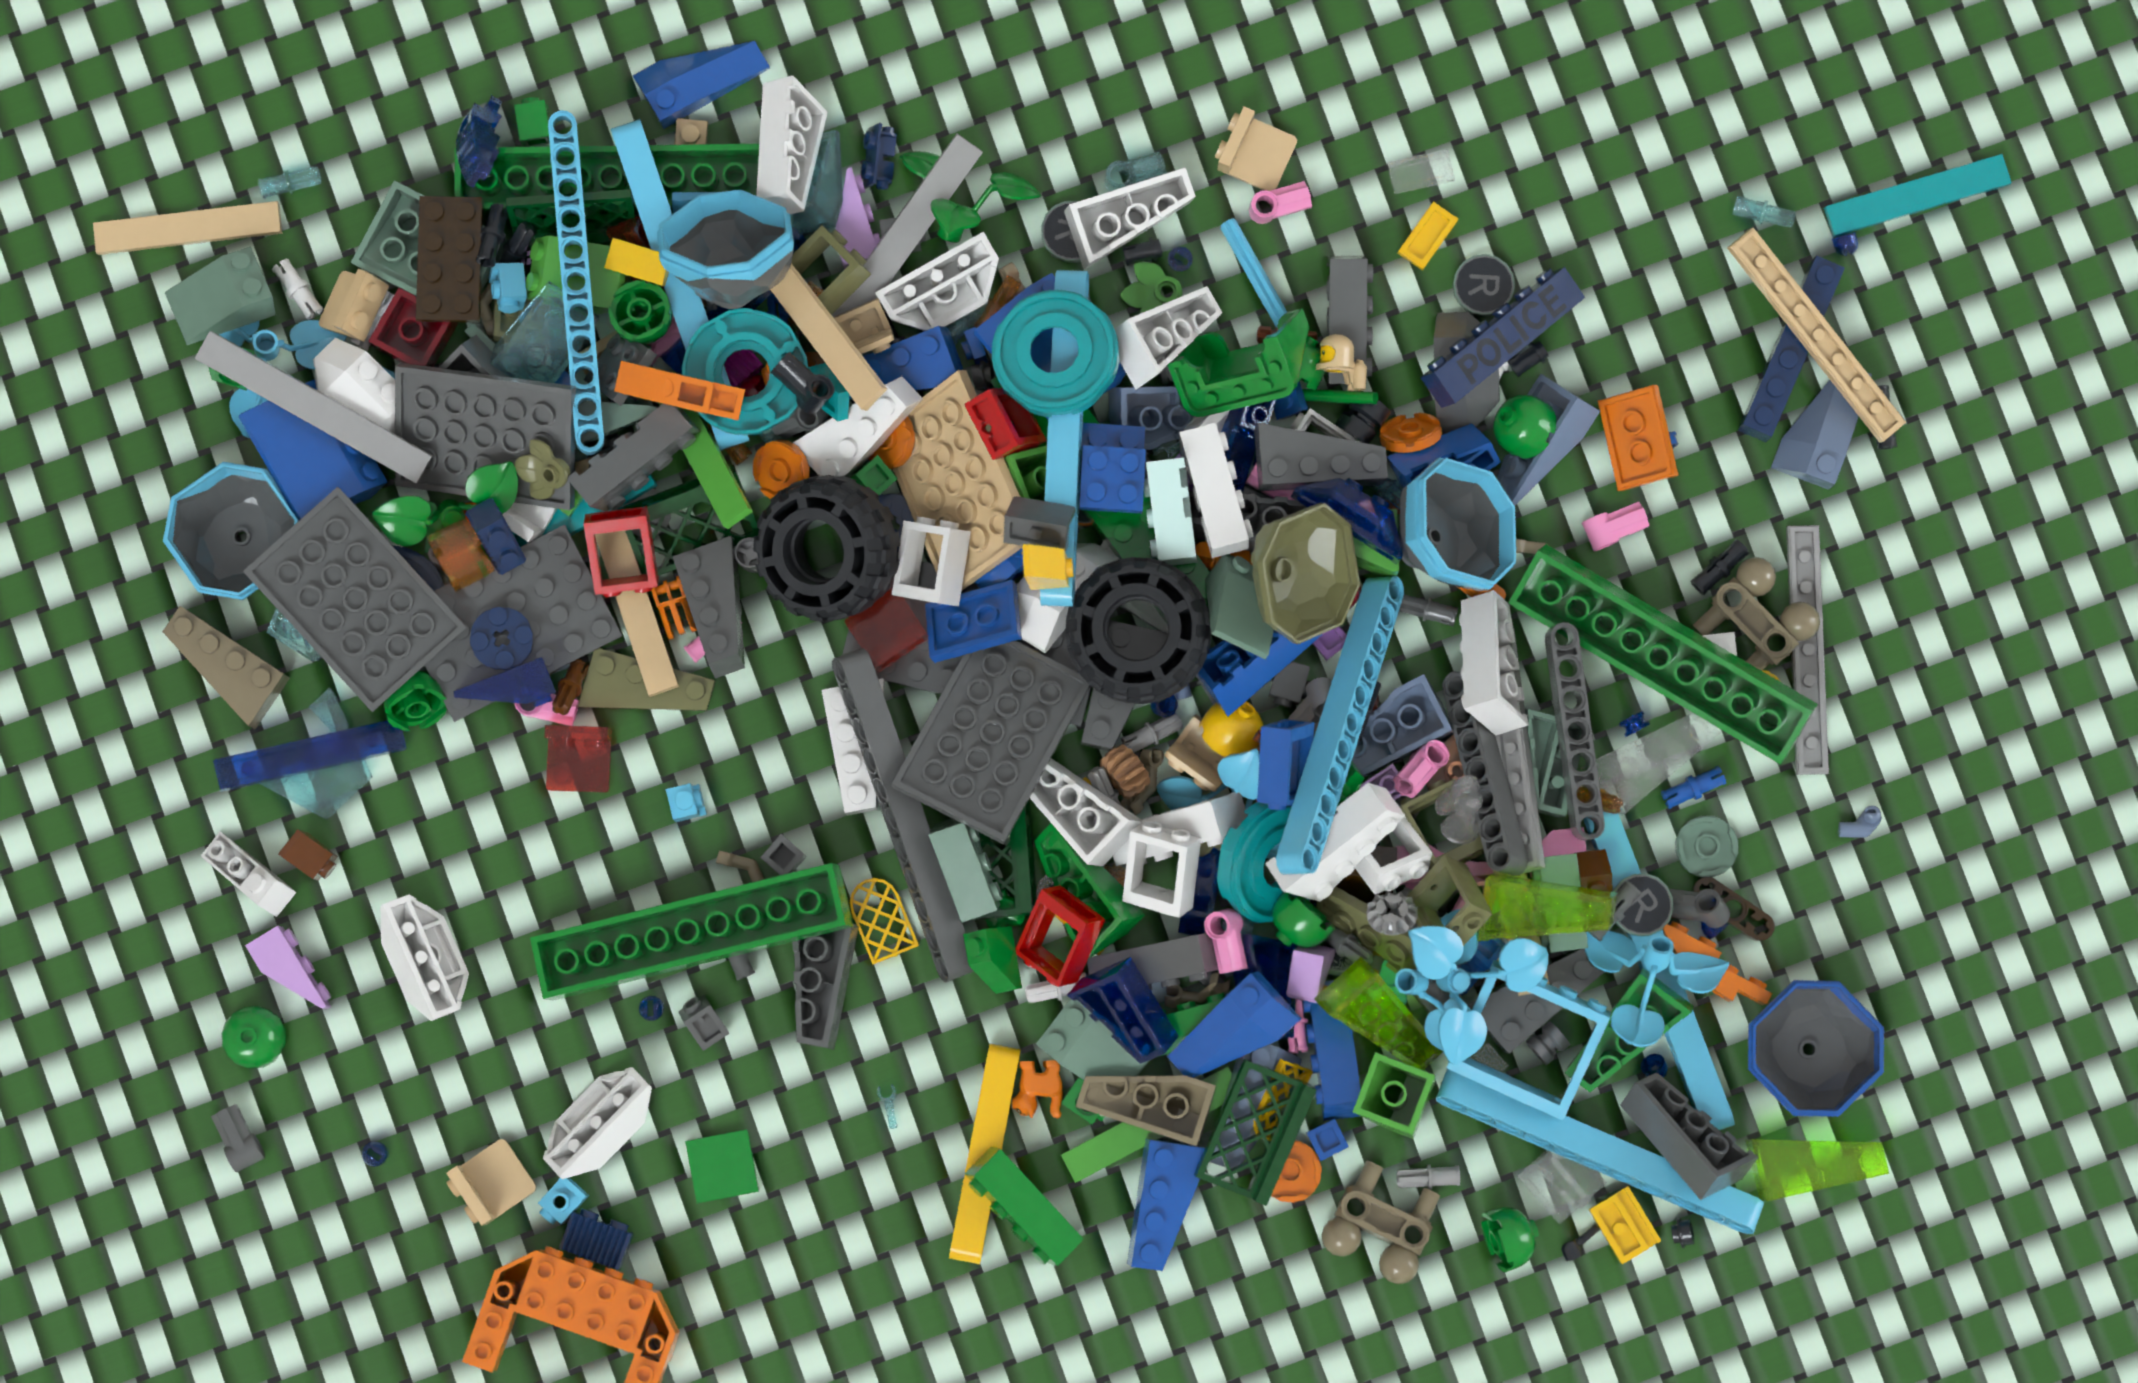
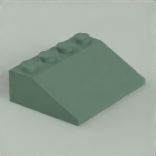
M394 181L358 247L351 264L417 296L420 196L424 195ZM506 238L505 241L502 244H500L496 258V263H498L503 252L505 251L504 244L507 242ZM482 266L481 290L489 280L491 268Z

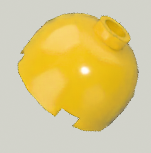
M1216 702L1200 721L1199 728L1203 727L1202 738L1209 747L1221 756L1226 757L1230 754H1239L1257 749L1261 740L1263 721L1254 706L1249 702L1243 703L1229 717Z

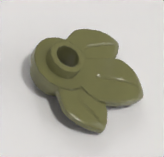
M531 439V454L519 457L514 465L518 476L524 481L530 482V496L534 499L545 500L553 496L555 489L561 488L566 484L570 475V468L563 459L554 457L548 444L541 440Z

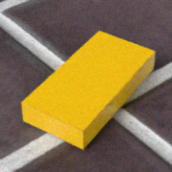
M1433 202L1403 243L1398 254L1423 271L1458 222V218Z
M612 238L604 268L661 286L666 285L669 272L664 269L660 262L659 251Z

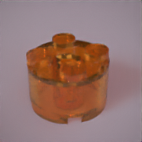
M467 519L458 520L426 537L443 572L449 577L448 581L455 593L486 578L495 571L488 556L480 546L482 544L475 530Z

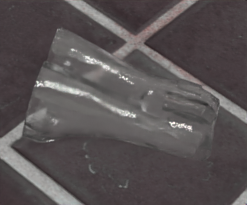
M1465 775L1454 780L1452 785L1443 790L1435 801L1437 814L1442 816L1449 815L1440 824L1442 834L1449 841L1458 844L1472 843L1479 834L1478 822L1475 816L1483 804L1482 795L1478 794L1480 786L1477 778L1473 775Z

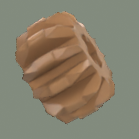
M1123 744L1111 749L1100 760V766L1105 768L1113 788L1117 789L1119 795L1128 800L1143 792L1151 783L1149 772L1145 769L1144 764L1133 753L1132 749Z

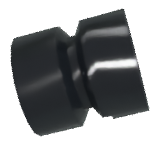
M1379 400L1377 404L1349 403L1350 411H1344L1335 425L1358 441L1370 444L1376 435L1375 427H1382L1391 411Z

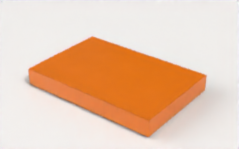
M1658 385L1647 386L1597 401L1618 491H1625L1679 476Z

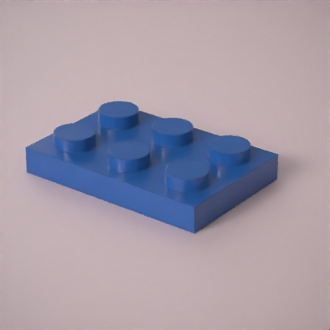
M1013 580L962 593L959 606L933 602L925 604L929 657L934 663L1022 639L1017 585Z

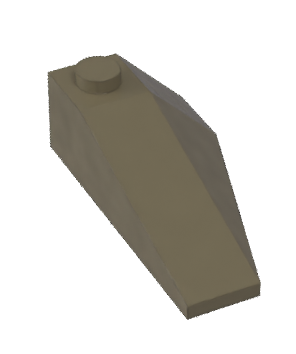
M1085 1076L1076 1107L1194 1146H1199L1216 1085L1189 1076Z

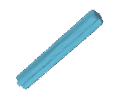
M1229 219L1221 224V230L1275 327H1277L1279 319L1287 313V310L1236 219Z

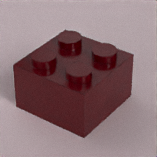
M399 287L368 342L375 349L401 363L434 367L455 331L458 322H417L416 296Z

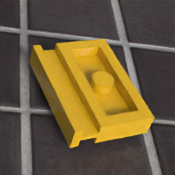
M1629 1186L1624 1187L1622 1190L1588 1209L1620 1264L1626 1263L1651 1246L1661 1242L1660 1237Z

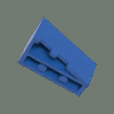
M1472 423L1443 434L1438 442L1424 450L1410 453H1394L1386 456L1402 489L1439 457L1452 459L1487 471L1501 462L1491 441Z

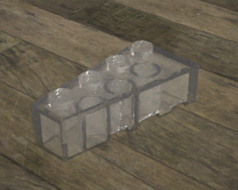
M1691 713L1596 759L1600 792L1609 803L1615 805L1618 813L1622 816L1721 732L1713 724Z

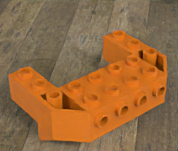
M546 1246L544 1250H535L494 1271L462 1362L489 1372L497 1371L517 1313L633 1353L634 1357L624 1383L662 1382L668 1362L671 1361L679 1330L661 1291L653 1289V1283L640 1278H635L634 1282L622 1278L624 1273L608 1267L605 1268V1271L593 1268V1262L580 1257H575L573 1261L562 1257L563 1251Z

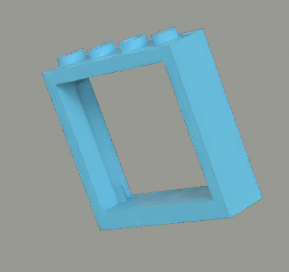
M1493 960L1488 972L1502 971L1503 969L1498 961ZM1505 976L1485 978L1471 1011L1482 1013L1497 978L1505 981ZM1543 976L1541 981L1527 992L1596 1022L1562 1099L1469 1057L1457 1065H1453L1448 1061L1446 1069L1560 1120H1564L1609 1022L1611 1012L1606 1010L1607 1006L1598 1003V1000L1590 998L1589 1001H1585L1576 997L1578 993L1569 987L1560 985L1558 989L1547 984L1548 979Z

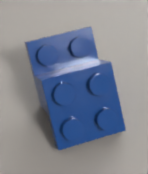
M1083 423L1079 510L1142 514L1146 449H1144L1145 427Z

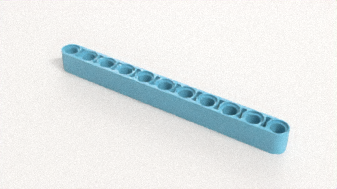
M560 110L551 115L548 122L570 384L571 386H576L573 405L574 430L578 449L586 455H594L600 452L604 446V429L578 130L575 117L568 111ZM558 121H568L572 125L571 130L566 134L557 133L554 130V126ZM568 151L574 155V160L570 165H561L557 161V156L561 152ZM567 182L573 183L577 187L576 193L570 197L564 196L559 192L561 185ZM570 213L576 214L580 218L579 224L573 228H568L562 223L564 216ZM573 244L580 246L583 250L581 256L577 259L568 258L565 255V250L568 246ZM572 276H581L585 280V285L581 290L576 291L568 287V280ZM576 307H583L588 311V316L584 321L576 322L570 317L571 311ZM579 338H585L591 343L590 349L585 353H578L573 349L574 342ZM582 369H588L594 375L593 380L586 385L580 384L575 379L577 372ZM589 400L596 405V410L592 415L584 416L578 411V407L583 401ZM589 431L596 433L599 436L597 445L594 447L584 446L581 443L583 434Z
M639 119L610 130L650 248L659 251L657 238L659 224L673 214ZM669 272L664 289L670 300L672 312L685 350H687L691 337L701 325L709 320L701 297L697 296L692 288ZM723 365L722 378L724 384L731 386ZM711 425L720 451L750 441L748 435L730 434Z
M1056 270L1054 290L1075 292L1088 299V271ZM1053 328L1051 373H1058L1068 369L1074 363L1078 356V343L1070 332L1062 328ZM1083 411L1074 415L1069 413L1048 417L1044 501L1075 507V514L1069 527V543L1066 551L1067 558L1073 559L1074 577L1068 578L1069 587L1040 589L1041 606H1074Z
M1398 576L1367 578L1362 586L1277 851L1276 864L1278 870L1283 875L1312 874L1319 866L1403 600L1404 586Z
M1610 803L1602 806L1605 823L1604 831L1598 838L1592 839L1591 842L1595 850L1606 849L1612 871L1613 892V889L1621 880L1633 874H1641L1618 811L1615 805ZM1585 817L1584 823L1590 835L1594 830V823L1590 818ZM1663 930L1650 936H1635L1626 933L1627 937L1636 945L1637 953L1641 951L1642 945H1648L1649 939L1652 936H1665ZM1642 957L1637 961L1640 971L1644 968L1650 973L1645 967ZM1669 966L1665 970L1656 973L1655 977L1690 1003L1685 989L1677 982V975L1670 974ZM1692 1011L1664 1035L1692 1108L1699 1111L1703 1110L1712 1118L1710 1123L1718 1130H1723L1735 1125L1734 1118L1695 1014Z
M1449 1069L1446 1070L1436 1096V1101L1441 1105L1745 1234H1754L1764 1205L1761 1199L1728 1186L1700 1200L1664 1157L1568 1116H1565L1564 1120H1560Z

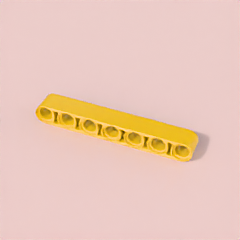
M989 1044L965 1173L990 1147L1002 1150L1021 1049ZM964 1175L949 1259L980 1265L991 1210L989 1206L992 1202L985 1195L983 1197L977 1195L968 1185L971 1180Z

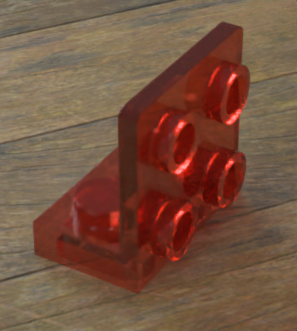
M893 588L888 590L883 597L879 598L873 606L845 619L846 626L860 647L869 653L874 668L878 673L928 640L927 632L905 599L892 595Z
M545 725L544 738L548 740L546 789L548 791L609 792L612 730L608 727Z

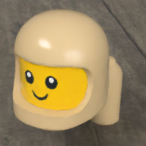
M1339 334L1329 335L1322 339L1319 346L1320 363L1316 364V370L1343 373L1347 391L1366 390L1367 366L1363 360L1357 359L1354 362V345L1348 337Z

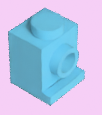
M496 263L494 267H491L488 278L489 283H491L492 299H497L498 311L515 313L518 310H523L527 298L524 263Z
M689 783L666 789L672 818L675 822L707 815L699 784L692 785Z
M570 1177L565 1179L559 1178L556 1184L538 1202L542 1207L539 1213L553 1225L556 1221L564 1224L570 1218L572 1212H575L590 1195ZM557 1196L565 1198L566 1204L563 1208H558L555 1205Z

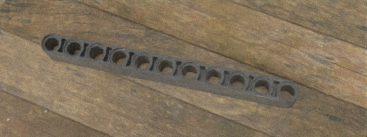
M864 648L832 659L833 672L938 975L944 982H949L974 971L968 965L963 936L966 932L929 838L930 828L921 802L892 788V782L906 758L871 657Z

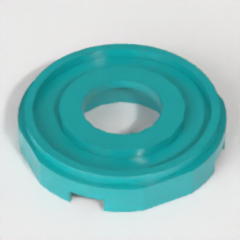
M1047 290L1032 294L1019 301L998 325L992 342V363L1004 392L1030 413L1044 417L1069 413L1074 415L1093 406L1114 381L1119 367V345L1115 329L1107 314L1083 295L1066 290ZM1050 328H1062L1070 332L1078 343V356L1074 363L1068 369L1058 373L1041 370L1036 366L1031 357V345L1035 337L1043 330Z
M751 308L732 309L701 325L691 337L682 364V375L724 384L722 378L723 365L728 357L734 352L741 350H753L761 354L767 361L770 369L769 381L765 388L756 395L743 397L739 420L698 412L707 423L730 434L757 435L784 422L795 413L799 407L796 395L780 382L771 371L788 352H791L807 368L808 362L806 354L791 327L780 318Z
M1254 803L1244 811L1248 816L1241 822L1238 828L1230 827L1220 849L1217 875L1220 894L1222 898L1229 901L1232 908L1242 917L1257 923L1273 922L1272 911L1274 904L1283 893L1277 881L1272 885L1266 882L1263 867L1270 850L1281 842L1292 806H1287V810L1268 809V804ZM1290 894L1294 898L1298 897V895Z

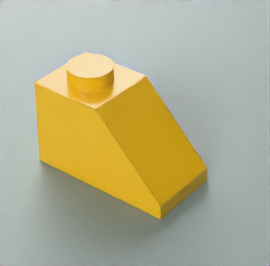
M1030 544L1022 545L1024 577L1030 590L1069 587L1068 578L1074 577L1073 559L1067 558L1064 549Z

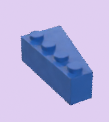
M943 326L934 327L894 343L890 348L876 354L872 352L863 356L884 385L902 376L916 392L931 391L956 371L964 370L949 328ZM849 396V401H854L853 398Z
M1274 630L1269 655L1266 659L1223 640L1209 649L1208 656L1198 672V676L1207 691L1229 717L1321 635L1303 643L1295 644Z
M1345 979L1325 981L1324 985L1328 986L1346 984ZM1320 996L1318 1003L1303 1000L1304 1013L1309 1012L1311 1024H1306L1308 1043H1313L1315 1054L1310 1055L1312 1074L1317 1073L1318 1085H1314V1088L1317 1089L1315 1097L1316 1103L1321 1104L1323 1121L1360 1117L1353 1113L1361 1087L1348 997L1330 998Z
M1146 1138L1127 1264L1131 1267L1163 1271L1200 1178H1197L1194 1173L1206 1147Z

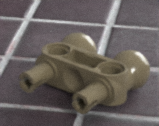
M1753 557L1741 563L1737 569L1736 579L1733 577L1728 583L1720 587L1711 598L1713 606L1693 626L1702 635H1709L1725 619L1728 621L1731 619L1757 645L1755 647L1757 650L1746 662L1762 671L1769 664L1773 665L1775 663L1778 665L1783 659L1788 657L1793 649L1799 645L1797 641H1805L1813 637L1819 629L1820 618L1815 607L1800 601L1791 603L1783 610L1779 623L1754 598L1763 596L1772 589L1776 580L1775 569L1764 558ZM1734 590L1740 592L1742 599L1739 605L1736 607L1727 606L1725 603L1727 593ZM1775 635L1783 636L1786 641L1785 647L1778 652H1774L1769 648V640Z
M1366 1161L1356 1184L1351 1185V1187L1347 1186L1343 1197L1339 1201L1334 1214L1335 1217L1329 1220L1323 1227L1322 1242L1327 1251L1340 1257L1349 1256L1358 1249L1362 1239L1361 1230L1392 1244L1380 1256V1271L1389 1282L1404 1284L1411 1281L1418 1272V1256L1421 1255L1429 1241L1430 1233L1433 1229L1432 1223L1429 1220L1440 1195L1423 1188L1413 1212H1403L1374 1198L1372 1192L1383 1168L1373 1162ZM1350 1199H1356L1363 1205V1211L1360 1216H1353L1348 1212L1347 1203ZM1412 1226L1418 1229L1420 1232L1418 1243L1412 1244L1405 1239L1404 1233L1407 1227Z

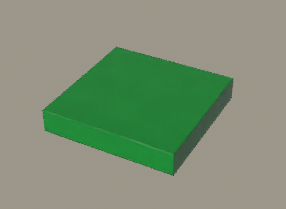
M748 1129L685 1141L696 1203L759 1192Z

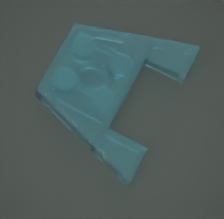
M331 688L327 689L309 706L330 729V732L283 775L260 752L240 770L242 775L326 820L373 777L349 727L347 718L339 705L338 698Z

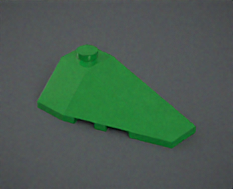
M1052 823L1035 839L1034 843L1047 877L1052 878L1054 886L1061 885L1105 919L1089 958L1125 936L1145 916L1139 906L1123 902L1124 887L1103 866L1087 865ZM1066 923L1065 927L1068 935L1074 942L1078 931Z

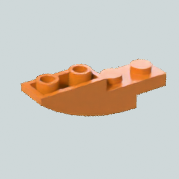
M621 361L614 392L739 420L745 389Z
M1674 921L1670 925L1666 924L1662 929L1664 935L1673 942V953L1675 954L1691 952L1719 959L1722 953L1715 949L1716 943L1703 936H1700L1697 940L1687 935L1689 929ZM1730 964L1718 986L1711 991L1728 1002L1733 1001L1736 994L1739 993L1760 1005H1767L1772 995L1771 992L1765 990L1767 984L1751 976L1749 980L1738 976L1739 970Z

